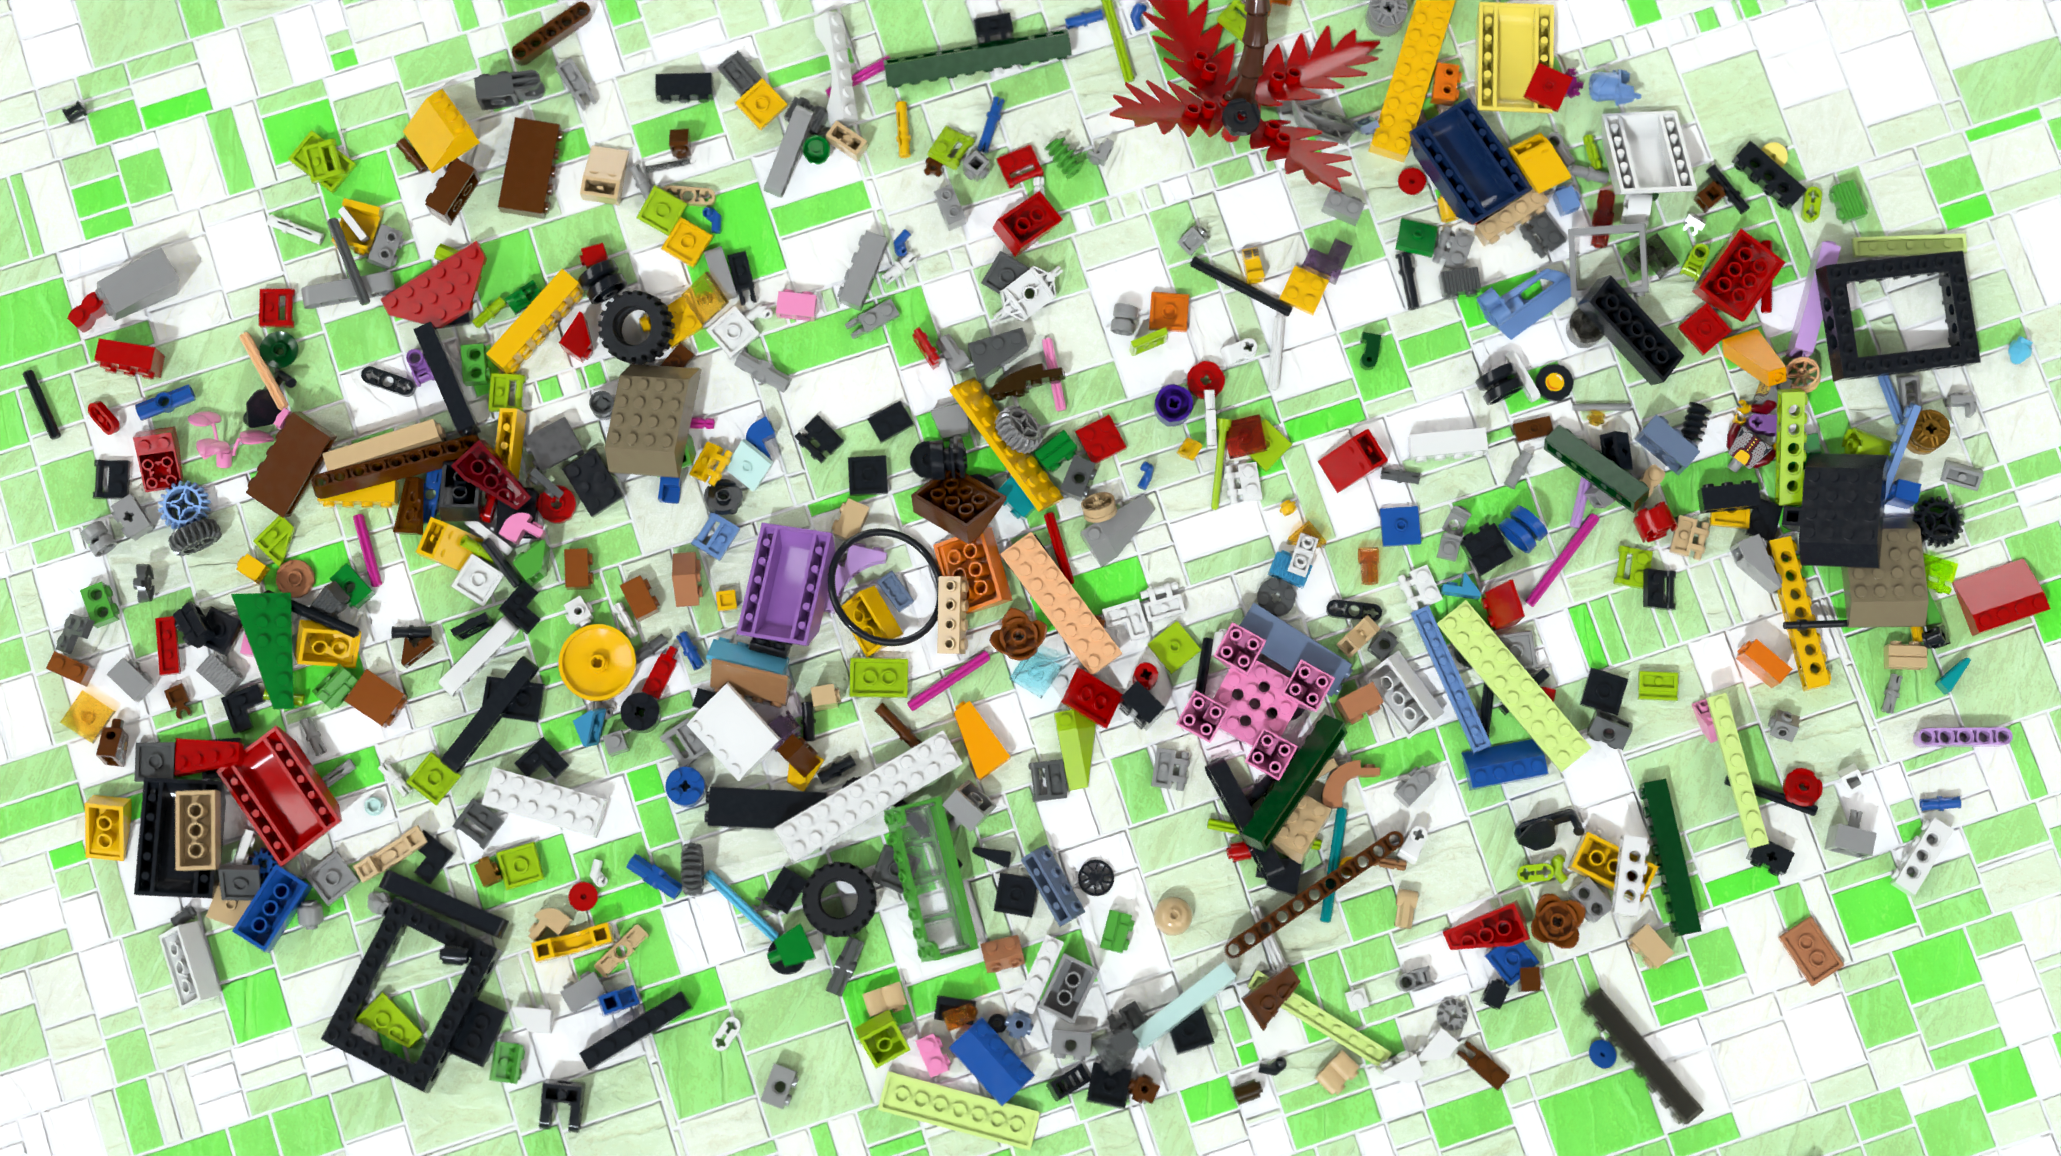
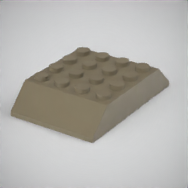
M631 364L620 374L605 443V453L610 473L680 478L701 375L700 368Z
M1884 517L1879 569L1841 567L1848 628L1926 626L1929 600L1920 527L1912 520L1913 517Z

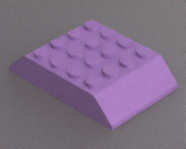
M769 523L761 524L737 635L808 646L820 630L827 599L828 571L835 554L833 533Z

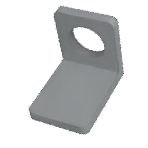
M1454 506L1442 529L1446 532H1457L1458 536H1460L1472 514L1464 507ZM1451 520L1459 521V529L1452 530L1449 527Z

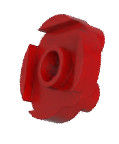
M1210 361L1199 362V364H1196L1189 370L1187 375L1189 392L1203 400L1204 390L1214 389L1216 398L1223 390L1225 384L1224 373L1217 364ZM1208 376V380H1211V383L1204 385L1200 379Z
M556 485L564 494L560 498L554 496L552 499L543 492L538 498L537 507L546 521L553 524H561L572 519L577 503L570 490L564 486ZM556 500L562 503L559 509H555L552 506V503H555Z
M1794 769L1783 781V791L1786 800L1799 806L1814 805L1823 792L1821 780L1817 779L1814 776L1815 773L1809 769ZM1800 784H1803L1807 790H1801L1799 788Z

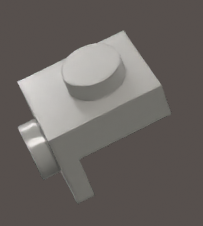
M1958 392L1952 393L1951 396L1945 399L1946 407H1965L1966 418L1974 415L1977 410L1974 395H1963V393Z

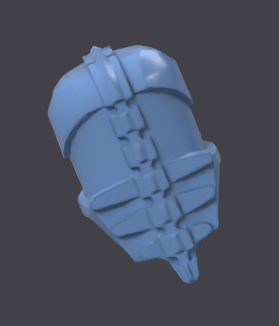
M1618 69V72L1616 70H1613V72H1595L1589 78V94L1591 99L1596 102L1615 101L1616 106L1633 102L1636 98L1641 99V94L1635 93L1634 87L1627 85L1630 81V73L1626 70Z

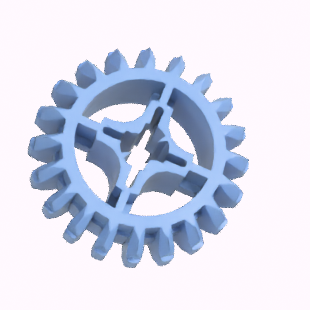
M188 480L185 485L182 481L178 482V486L172 483L173 489L165 488L168 493L166 495L161 494L164 501H159L158 504L163 507L159 508L158 511L163 513L160 518L166 520L165 524L167 526L171 525V529H180L189 523L200 521L203 517L209 518L205 514V512L211 511V508L207 507V505L211 504V501L207 499L209 494L203 493L205 489L203 487L198 488L197 483L191 484ZM191 493L197 496L199 505L191 502ZM179 494H181V496H180V498H179L178 500H174V498H175L176 496H178ZM184 503L189 505L185 509L179 507L182 506ZM171 508L178 510L179 520L174 519ZM192 512H196L193 517L188 519L189 515Z

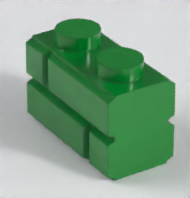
M1063 430L1033 452V456L1046 473L1049 471L1055 472L1062 466L1061 462L1065 459L1070 461L1074 455H1077L1078 447L1066 431Z

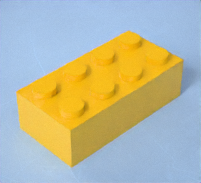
M1586 832L1578 844L1568 869L1586 878L1590 877L1592 881L1614 891L1619 847L1590 832ZM1632 853L1629 854L1631 861L1636 862L1638 860V856ZM1646 860L1647 871L1646 874H1643L1642 882H1645L1644 893L1640 895L1641 902L1658 869V866ZM1632 871L1627 873L1628 880L1632 882L1635 880V874ZM1626 890L1624 897L1632 900L1633 894L1631 891Z

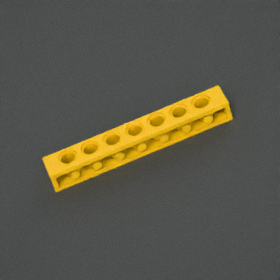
M1788 536L1766 542V551L1768 555L1772 556L1775 563L1773 567L1782 578V587L1777 590L1785 622L1797 621L1798 619L1816 621L1815 615L1811 613L1810 609L1812 606L1811 599L1807 596L1805 590L1807 588L1806 580L1801 575L1800 570L1802 566L1800 559H1797L1796 556L1797 546L1795 541H1792V537ZM1781 554L1787 555L1788 562L1781 560ZM1786 572H1790L1793 575L1792 581L1786 578ZM1791 590L1797 592V599H1793L1791 597ZM1796 609H1800L1802 611V618L1796 616ZM1816 628L1807 629V636H1803L1797 629H1787L1803 692L1830 685L1831 681L1830 671L1825 666L1826 655L1824 651H1821L1820 647L1821 636L1816 632ZM1806 646H1810L1812 648V655L1806 653ZM1811 664L1817 667L1818 671L1816 674L1811 672Z

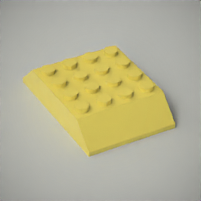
M1479 2L1475 53V102L1477 110L1552 114L1553 110L1525 99L1523 96L1538 63L1553 69L1554 5Z

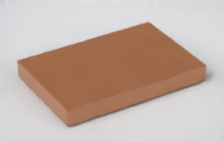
M1809 916L1778 937L1811 987L1844 966L1812 916Z

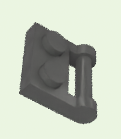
M1063 759L1028 764L1032 775L1033 802L1067 799ZM1040 768L1045 770L1047 794L1044 795L1041 794Z
M472 799L452 827L456 830H461L484 850L505 821L478 801ZM469 819L487 833L486 836L483 838L464 824V821Z

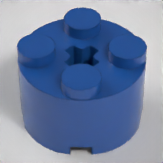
M679 767L669 774L665 789L668 797L676 805L689 808L697 805L704 798L706 782L697 770L691 767ZM685 783L691 786L687 788V792L681 788Z

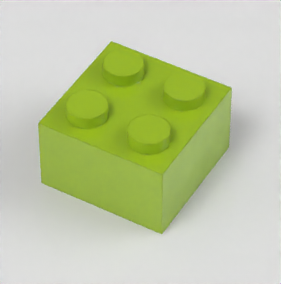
M889 1009L854 1028L859 1041L876 1069L911 1050Z

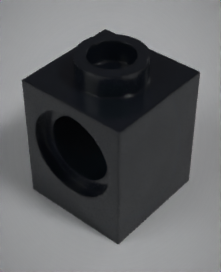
M1498 978L1495 981L1490 980L1480 1002L1495 1010H1500L1510 988L1506 987V982Z

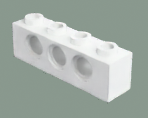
M1935 817L1929 820L1926 819L1920 828L1922 832L1919 836L1914 837L1910 844L1912 846L1911 850L1903 855L1900 868H1896L1891 875L1892 881L1890 884L1908 896L1916 895L1954 832V829ZM1928 835L1934 838L1932 845L1927 842ZM1918 851L1924 854L1923 861L1917 858ZM1908 867L1914 870L1913 877L1907 874Z
M1625 834L1620 837L1611 914L1636 917L1642 911L1640 895L1644 893L1645 882H1642L1643 874H1646L1647 871L1645 855L1649 854L1650 844L1647 843L1648 838ZM1630 852L1637 854L1638 860L1636 862L1630 860ZM1628 871H1632L1635 874L1633 882L1627 878ZM1626 890L1631 891L1633 894L1631 901L1626 900L1624 897Z

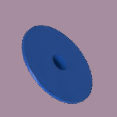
M1597 1040L1589 1048V1057L1597 1067L1607 1069L1616 1062V1051L1609 1042Z

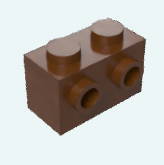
M794 734L786 739L777 749L778 753L804 778L821 762L816 757L817 751L802 737L798 739Z

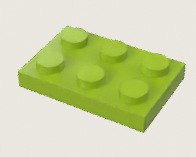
M311 130L288 160L310 176L302 147L325 140ZM323 149L328 169L332 171L334 166L329 149ZM337 150L341 167L344 168L346 175L319 182L320 185L332 194L357 166L355 162L339 150Z
M850 658L849 697L908 698V659Z

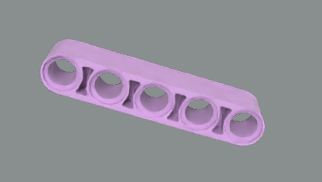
M2005 727L1924 728L1913 735V742L1918 747H2000L2009 744L2012 741L2013 735ZM1999 732L2004 735L2003 742L1998 739ZM1922 733L1927 735V742L1921 740ZM1941 733H1944L1946 735V742H1943L1940 739ZM1960 733H1963L1966 736L1965 742L1960 740ZM1979 733L1985 735L1984 742L1980 741Z

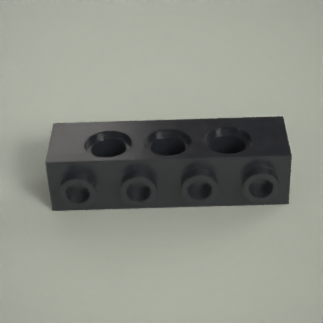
M1749 141L1732 160L1734 167L1738 171L1744 172L1752 183L1758 184L1767 196L1773 197L1783 209L1789 211L1807 191L1804 186L1752 141ZM1750 162H1755L1758 168H1753ZM1764 174H1769L1772 180H1767ZM1779 186L1784 187L1786 193L1781 192Z

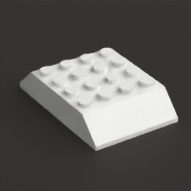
M1677 111L1602 114V144L1615 195L1697 191Z

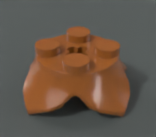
M1010 608L1002 619L1001 629L995 630L991 634L989 641L998 652L1007 655L1010 659L1027 660L1037 653L1038 647L1045 640L1047 625L1039 620L1030 621L1027 614L1023 611Z
M1544 894L1537 902L1536 915L1531 923L1533 937L1542 943H1552L1562 949L1574 948L1580 936L1578 927L1585 919V906L1574 900L1563 901L1555 894ZM1553 917H1555L1556 919L1560 918L1561 922L1559 923V927L1557 925H1553Z

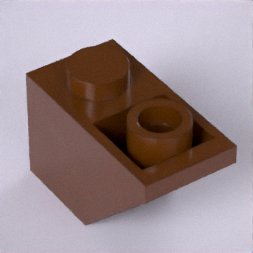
M689 128L670 130L669 147L673 157L677 159H685L687 156H692Z

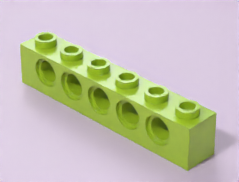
M1801 388L1777 389L1775 502L1779 506L1802 505L1805 474L1803 462L1806 461L1804 443L1807 441V434L1804 431V424H1807L1805 405L1808 403V396ZM1792 405H1796V411L1790 414L1789 408ZM1796 424V429L1793 432H1789L1790 425ZM1791 443H1795L1794 450L1788 451V446ZM1795 462L1794 468L1788 470V464ZM1794 480V486L1792 488H1787V484L1790 481Z

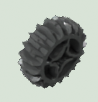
M201 519L200 521L182 526V528L173 532L168 540L169 546L177 556L195 554L217 542L222 535L221 529L214 519Z
M689 843L684 844L682 847L681 880L682 890L685 895H701L704 890V854L701 844Z

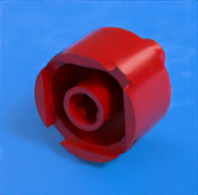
M1665 501L1656 504L1655 508L1650 510L1644 508L1638 511V516L1633 519V523L1643 543L1646 540L1647 543L1665 537L1669 529L1673 532L1678 528L1674 516Z

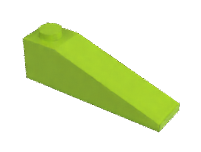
M1074 710L1054 713L1068 789L1073 791L1088 788L1095 723Z

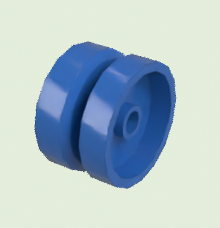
M1517 505L1510 512L1511 518L1506 517L1498 527L1514 546L1529 554L1537 546L1536 541H1541L1548 534V531L1532 512Z

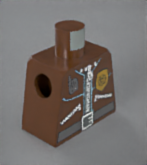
M112 719L111 727H103L96 756L104 765L125 766L129 736L123 730L124 720Z

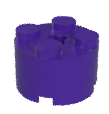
M1174 384L1163 387L1158 392L1154 403V412L1157 419L1168 427L1179 426L1185 423L1190 417L1193 408V398L1186 388ZM1170 403L1177 404V407H1170Z

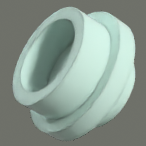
M370 797L366 800L364 809L367 814L378 816L384 810V802L379 797Z

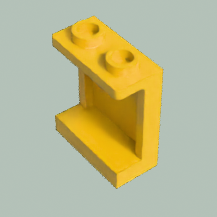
M344 198L342 206L350 212L370 239L365 243L362 242L342 216L339 224L350 250H354V253L364 256L365 253H370L384 212L380 207ZM332 237V240H331V241H332V243L335 245V248H337V245H336V243H335V240H334V238Z

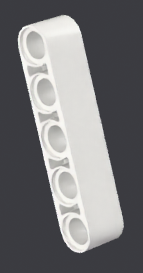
M506 616L501 618L440 679L439 685L452 697L457 695L518 634L520 629Z

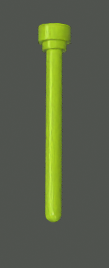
M1216 419L1219 436L1211 508L1213 510H1217L1219 507L1226 433L1231 428L1232 422L1230 419Z

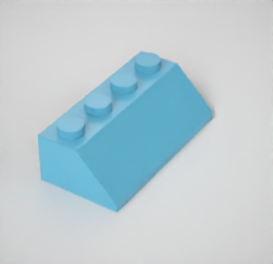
M719 637L718 640L713 639L706 656L709 664H711L713 658L785 676L790 660L789 657L784 659L749 650V644L743 642L732 644L729 639Z

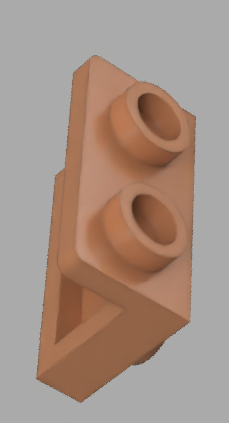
M1018 935L980 944L987 973H996L1025 964Z

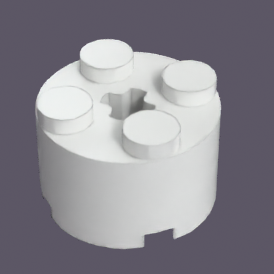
M1653 193L1625 194L1623 206L1627 207L1623 208L1621 224L1645 223L1647 228Z

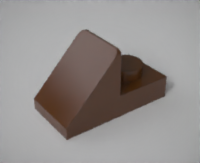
M405 637L401 664L405 668L413 665L437 646L434 639L424 637L417 643L418 646L414 647L411 641Z

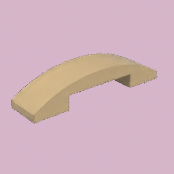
M419 825L401 835L402 837L374 855L368 856L353 866L362 883L395 866L428 842Z

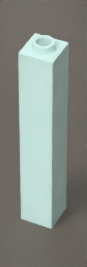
M1225 961L1134 1030L1132 1033L1139 1044L1138 1049L1140 1047L1143 1051L1148 1049L1232 984L1237 976Z

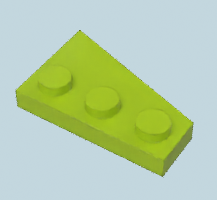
M382 992L355 1019L360 1024L387 1036L407 1048H411L424 1035L385 992Z

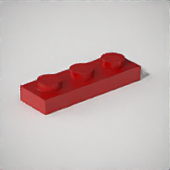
M173 616L155 618L160 676L181 674L178 632L174 625L176 620Z

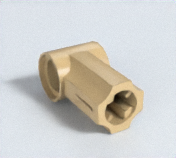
M1398 889L1395 927L1412 928L1414 909H1416L1418 901V891Z

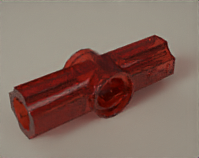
M1600 190L1598 193L1597 205L1592 217L1593 227L1610 226L1613 224L1615 194L1611 190ZM1609 235L1592 236L1590 246L1598 249L1606 248Z

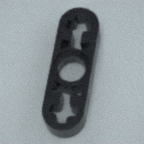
M372 366L365 367L361 372L362 380L368 385L403 397H410L415 393L414 383L407 378ZM373 371V374L379 377V384H377L378 380L375 378L368 380L366 374H370ZM386 377L393 378V384L389 387L383 385ZM398 383L403 386H406L408 384V386L411 389L406 390L404 392V390L401 387H398L397 385Z
M1331 600L1326 606V613L1332 618L1361 621L1364 618L1361 617L1363 607H1366L1365 611H1371L1374 608L1378 615L1371 618V614L1365 613L1364 617L1368 615L1376 622L1382 616V609L1377 604ZM1337 604V608L1343 609L1344 605H1347L1345 615H1342L1343 611L1340 610L1334 614L1330 607ZM1349 607H1358L1359 614L1357 616L1350 615Z

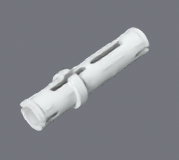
M270 214L267 219V226L282 230V233H290L318 245H321L324 240L323 233L292 223L290 219L285 220L273 214Z

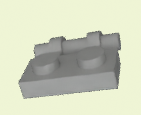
M1444 226L1443 232H1440L1438 237L1440 239L1438 246L1434 248L1432 261L1439 263L1440 259L1443 258L1446 259L1444 267L1452 270L1463 269L1475 237L1458 230L1455 237L1450 235L1451 228ZM1446 243L1452 244L1449 252L1444 250Z
M1157 747L1151 786L1170 789L1171 782H1176V790L1184 791V785L1187 784L1186 771L1190 764L1188 760L1189 753L1181 752V759L1175 758L1176 750ZM1174 765H1179L1178 776L1173 775Z

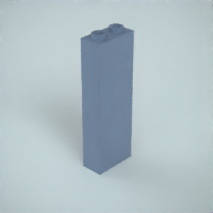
M1255 602L1239 625L1266 640L1261 653L1294 673L1300 660H1303L1334 677L1335 680L1327 692V695L1330 697L1333 694L1338 695L1343 687L1340 684L1343 678L1348 679L1353 671L1350 668L1352 663Z

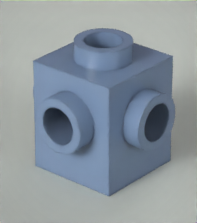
M1019 1010L1018 1013L1014 1012L1013 1015H1008L1004 1025L1008 1026L1006 1031L1010 1032L1009 1036L1020 1040V1037L1025 1038L1026 1034L1030 1036L1034 1024H1031L1032 1019L1029 1018L1030 1014ZM1017 1021L1023 1022L1022 1028L1016 1027Z

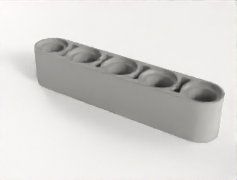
M799 105L795 107L763 191L779 198L783 197L813 123L814 111Z
M393 272L361 276L369 298L388 295L396 290ZM350 278L306 286L301 289L305 309H314L358 300Z

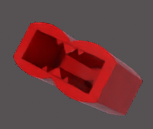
M95 291L91 292L83 299L81 305L75 307L69 313L67 319L81 332H87L94 326L97 319L106 314L105 304L103 300L98 299Z

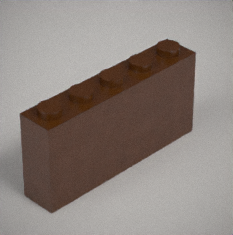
M515 117L498 202L500 212L545 219L546 214H549L550 203L548 200L549 196L553 195L554 190L552 180L557 175L555 164L556 160L560 159L561 154L559 143L563 142L564 131H562L560 124Z
M300 411L292 412L287 416L284 428L277 433L275 437L277 440L274 445L269 447L266 452V459L259 464L256 476L247 485L249 488L246 494L282 518L292 515L309 486L312 477L316 474L324 460L322 453L329 452L337 438L335 434Z

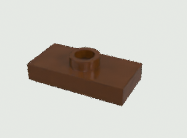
M679 343L660 366L686 367L695 355Z
M1550 416L1512 425L1517 443L1547 437L1553 431Z

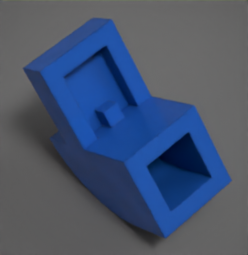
M765 416L749 427L746 433V440L771 459L764 443L775 438L776 434Z
M633 985L597 997L603 1017L619 1013L622 1010L640 1004Z

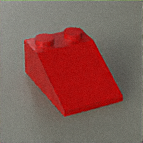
M1039 191L998 218L992 229L1011 253L1017 257L1061 223L1063 219Z
M1513 579L1486 591L1482 595L1481 603L1483 608L1487 609L1489 615L1487 621L1490 628L1493 627L1494 631L1514 626L1525 617Z

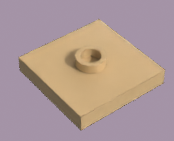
M219 881L206 917L235 927L251 901L222 900Z

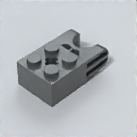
M534 70L512 73L501 71L496 75L481 74L479 77L474 78L476 99L482 111L520 106L519 102L540 99L545 94V87L541 82L540 75Z

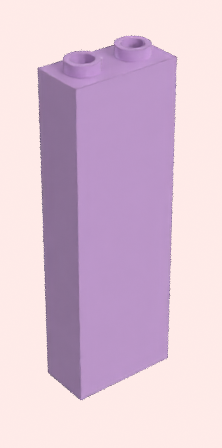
M1823 241L1813 251L1786 357L1793 359L1809 357L1814 352L1823 318L1815 269L1825 265L1837 264L1841 246L1836 245L1833 241Z

